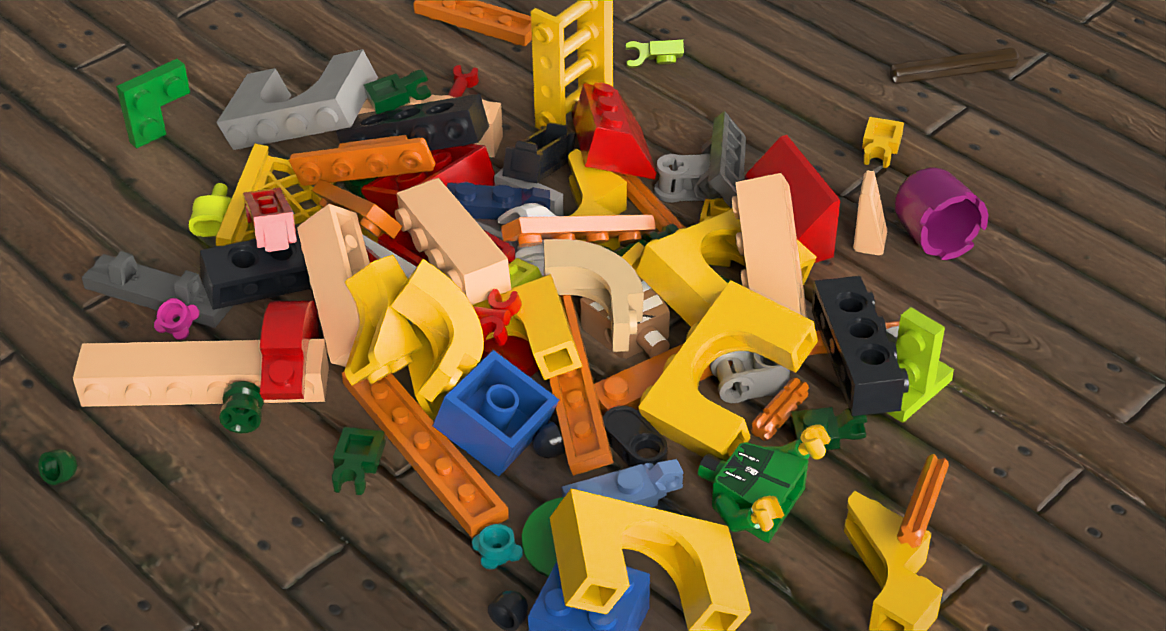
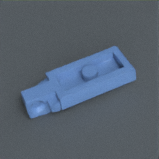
M677 459L658 462L655 466L652 463H645L644 465L640 464L562 486V497H565L570 489H576L652 508L658 506V500L667 496V492L683 488L684 473Z

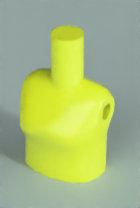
M215 184L211 195L200 196L194 200L192 215L189 220V229L194 235L201 237L217 236L232 199L231 197H226L228 187L225 184Z

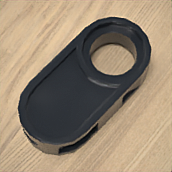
M616 406L605 413L603 422L609 446L629 467L640 464L644 465L645 463H652L655 466L658 462L667 461V441L636 409L628 406ZM643 448H651L659 454L652 458H644L639 456L637 452Z

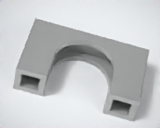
M363 49L333 55L320 79L308 90L292 99H289L291 94L276 68L246 75L216 123L233 150L252 147L255 143L262 145L350 128L367 99L364 84L377 80L378 76Z

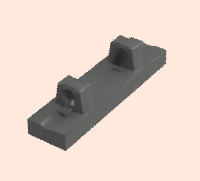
M725 111L714 118L712 138L702 146V154H711L710 166L699 177L698 185L710 199L722 195L726 204L732 208V197L737 196L735 182L744 181L746 136Z
M120 251L116 257L103 254L94 266L82 276L85 289L157 311L170 298H177L186 306L195 305L199 309V317L193 321L214 328L233 307L229 306L213 310L198 273L186 270L181 277L137 264L133 254Z

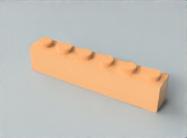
M325 339L309 340L304 399L264 400V403L325 402L329 372ZM260 340L82 343L73 381L81 407L223 404L224 390L231 383L246 381L260 387L262 370Z

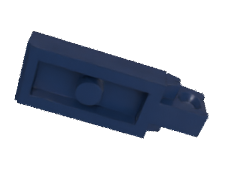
M469 182L447 184L449 191L467 212L476 219L498 220L505 212L528 203H537L548 208L550 211V190L535 187L530 189L512 188L507 185H474Z

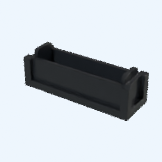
M550 122L547 126H542L540 131L523 141L519 140L516 142V145L506 147L502 176L537 184L568 163V155L574 151L576 133L567 132L568 127L562 124Z

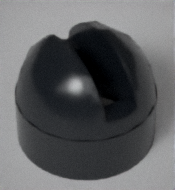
M554 422L542 426L534 434L532 445L539 456L549 459L566 453L563 439Z
M514 590L503 591L488 606V614L491 620L498 627L506 631H516L527 616V600L520 592Z

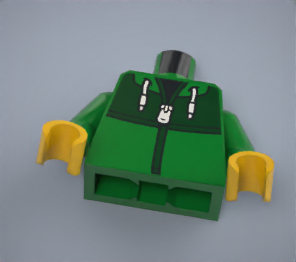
M815 424L806 428L799 440L783 446H758L744 442L738 445L727 461L712 454H706L700 463L698 477L713 483L712 507L730 531H748L762 541L769 543L805 490L808 469L807 459L809 456L817 460L823 458L826 453L824 444H828L831 439L822 425Z

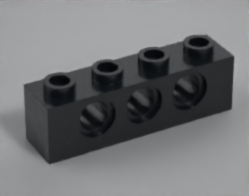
M479 93L398 107L393 111H385L380 114H376L375 111L358 114L350 128L339 129L336 133L340 143L406 135L407 139L424 138L429 150L432 151L479 143L490 126Z
M296 231L297 242L289 243V247L286 250L267 252L265 247L257 248L256 238L200 250V277L212 309L215 310L312 289L304 254L301 250L298 231Z
M861 276L814 280L812 314L851 415L859 416L901 411L903 393H907L909 390L908 374L905 368L899 367L896 346L893 341L889 342L887 339L883 316H878L875 311L873 292L866 290Z

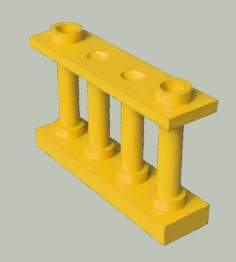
M577 0V2L557 16H552L537 8L531 11L536 128L541 130L542 126H547L550 122L566 125V114L572 110L574 103L578 102L583 83L594 85L596 82H602L613 87V0ZM577 19V32L564 40V28ZM577 49L578 60L565 69L564 58ZM578 78V89L565 98V87Z

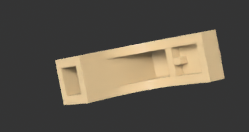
M544 239V277L552 275L559 295H578L599 303L606 310L610 318L612 351H629V336L637 335V322H642L644 291L636 271L622 257L602 246L571 239Z

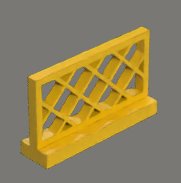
M255 143L217 233L216 246H224L256 238L252 223L247 222L244 192L281 188L291 209L295 213L293 214L295 225L305 222L322 209L318 204L321 198L311 191L314 188L312 185L302 186L289 160L268 156L269 146ZM272 171L287 172L290 176L277 180ZM299 184L304 190L291 195L285 188ZM312 199L317 204L313 208L304 210L299 203Z

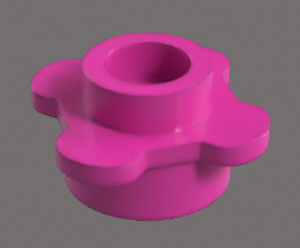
M170 298L159 307L154 328L158 333L167 332L173 334L176 340H183L188 337L189 327L193 320L199 317V309L195 305L186 306L177 298ZM180 316V319L177 322H174V319Z

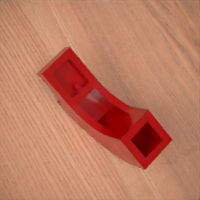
M271 301L268 304L263 318L260 338V351L262 353L260 395L263 400L304 399L308 344L310 339H318L319 337L318 310L314 301Z

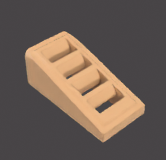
M867 170L864 173L860 191L853 249H855V252L882 255L887 237V227L875 172Z

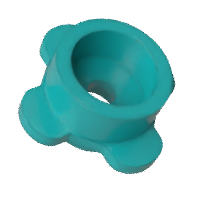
M493 524L485 527L472 540V548L479 551L482 557L481 565L486 569H495L498 565H502L509 560L518 561L523 555L522 547L515 543L513 530L502 524Z

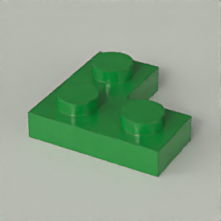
M179 59L172 60L116 86L129 142L137 149L166 135L161 106L190 93L185 64Z

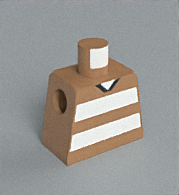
M641 277L639 278L644 291L642 322H637V335L629 336V351L613 352L619 358L627 359L642 351H645L652 358L668 351L670 346L667 341L670 326L669 309L663 299ZM586 297L580 298L582 329L612 351L611 324L608 313L594 300Z

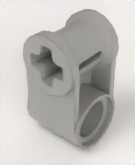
M667 154L661 156L657 160L656 169L660 174L659 181H657L654 188L655 196L664 202L671 203L710 199L699 187L698 180L709 169L711 154Z
M730 352L710 363L712 374L720 382L718 387L719 395L723 401L728 403H738L763 396H776L790 380L789 369L754 352ZM729 360L733 363L731 368L728 362ZM733 383H734V386H735L736 391H733V390H732Z

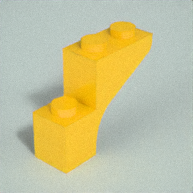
M575 149L570 152L568 163L572 175L569 177V187L578 208L570 216L619 215L627 210V181L612 171L585 167L581 151ZM609 238V242L597 244L609 247L613 251L620 247L618 238ZM576 239V240H579V241H585V242H586V239Z
M393 254L371 262L345 281L356 303L360 319L359 329L345 367V375L351 386L365 379H368L369 383L373 384L390 373H396L412 363L413 360L410 354L423 346L406 317L390 307L403 284L408 279Z
M854 491L848 498V513L844 524V532L882 590L873 601L869 630L927 631L937 619L943 589L934 585L929 579L916 574L926 562L931 532L925 531L921 545L916 548H911L908 543L901 544L897 539V534L904 517L887 509L878 501L869 499Z

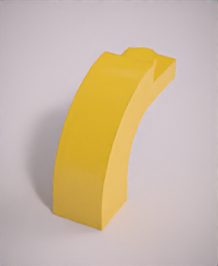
M422 259L403 284L390 307L416 324L426 335L432 346L434 354L433 365L418 391V394L432 403L442 389L449 393L455 385L477 366L482 357L484 339L479 318L465 294L444 273Z

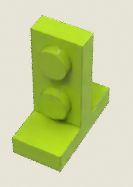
M912 307L900 317L896 343L897 362L900 368H905L907 371L909 390L907 393H903L901 411L886 412L902 423L952 381L954 372L953 368L939 361L945 327Z

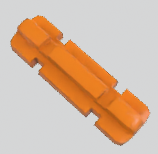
M798 378L789 380L783 387L784 389L779 391L763 409V413H760L752 421L753 428L751 432L755 437H759L763 441L773 437L777 432V428H780L791 416V411H795L798 408L797 405L802 404L808 397L809 385L806 382H802Z

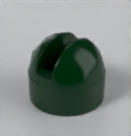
M64 449L45 452L40 456L38 462L41 477L50 485H57L68 481L75 475L78 466L76 457Z

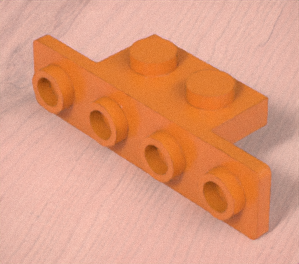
M406 135L340 143L339 147L335 149L291 154L289 163L302 186L316 185L320 179L333 183L432 171L435 167V161L424 138L407 139Z

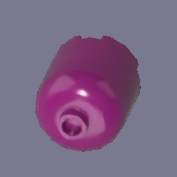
M930 167L914 172L900 185L895 197V212L900 223L926 254L939 256L941 260L956 258L974 247L972 240L976 237L980 228L984 231L987 227L988 211L985 203L955 176L942 168Z

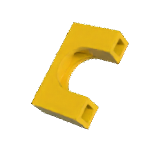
M731 208L729 211L713 218L708 217L696 225L681 228L669 236L659 240L654 239L646 244L641 252L642 258L636 272L637 275L691 327L702 320L709 310V305L714 295L719 291L722 292L728 284L706 263L704 258H726L746 267L745 255H740L736 240V234L742 232L740 219L735 218L733 208ZM797 240L804 285L817 257Z
M551 274L511 288L510 291L500 294L503 299L502 302H505L509 299L512 291L518 292L522 301L521 309L511 317L509 325L505 327L508 335L521 337L530 343L532 353L544 380L583 367L561 298ZM488 299L472 305L473 307L491 308ZM411 324L423 345L410 354L413 362L408 367L414 394L421 408L432 420H435L443 399L448 392L442 389L432 403L418 394L433 365L434 354L432 346L423 331L416 324ZM494 332L490 333L486 340L493 338Z
M730 280L722 292L719 291L714 295L710 302L709 310L702 320L690 328L686 342L678 353L668 358L664 365L663 373L654 386H649L642 394L640 405L638 406L641 416L660 434L704 458L709 453L727 461L738 445L748 442L751 437L744 418L715 404L700 394L698 386L704 370L711 362L724 354L735 351H749L762 355L796 373L818 342L814 321Z
M576 489L568 491L550 516L565 606L608 614L630 586L622 549H629L652 558L671 576L679 591L688 631H735L751 613L731 535L726 525Z

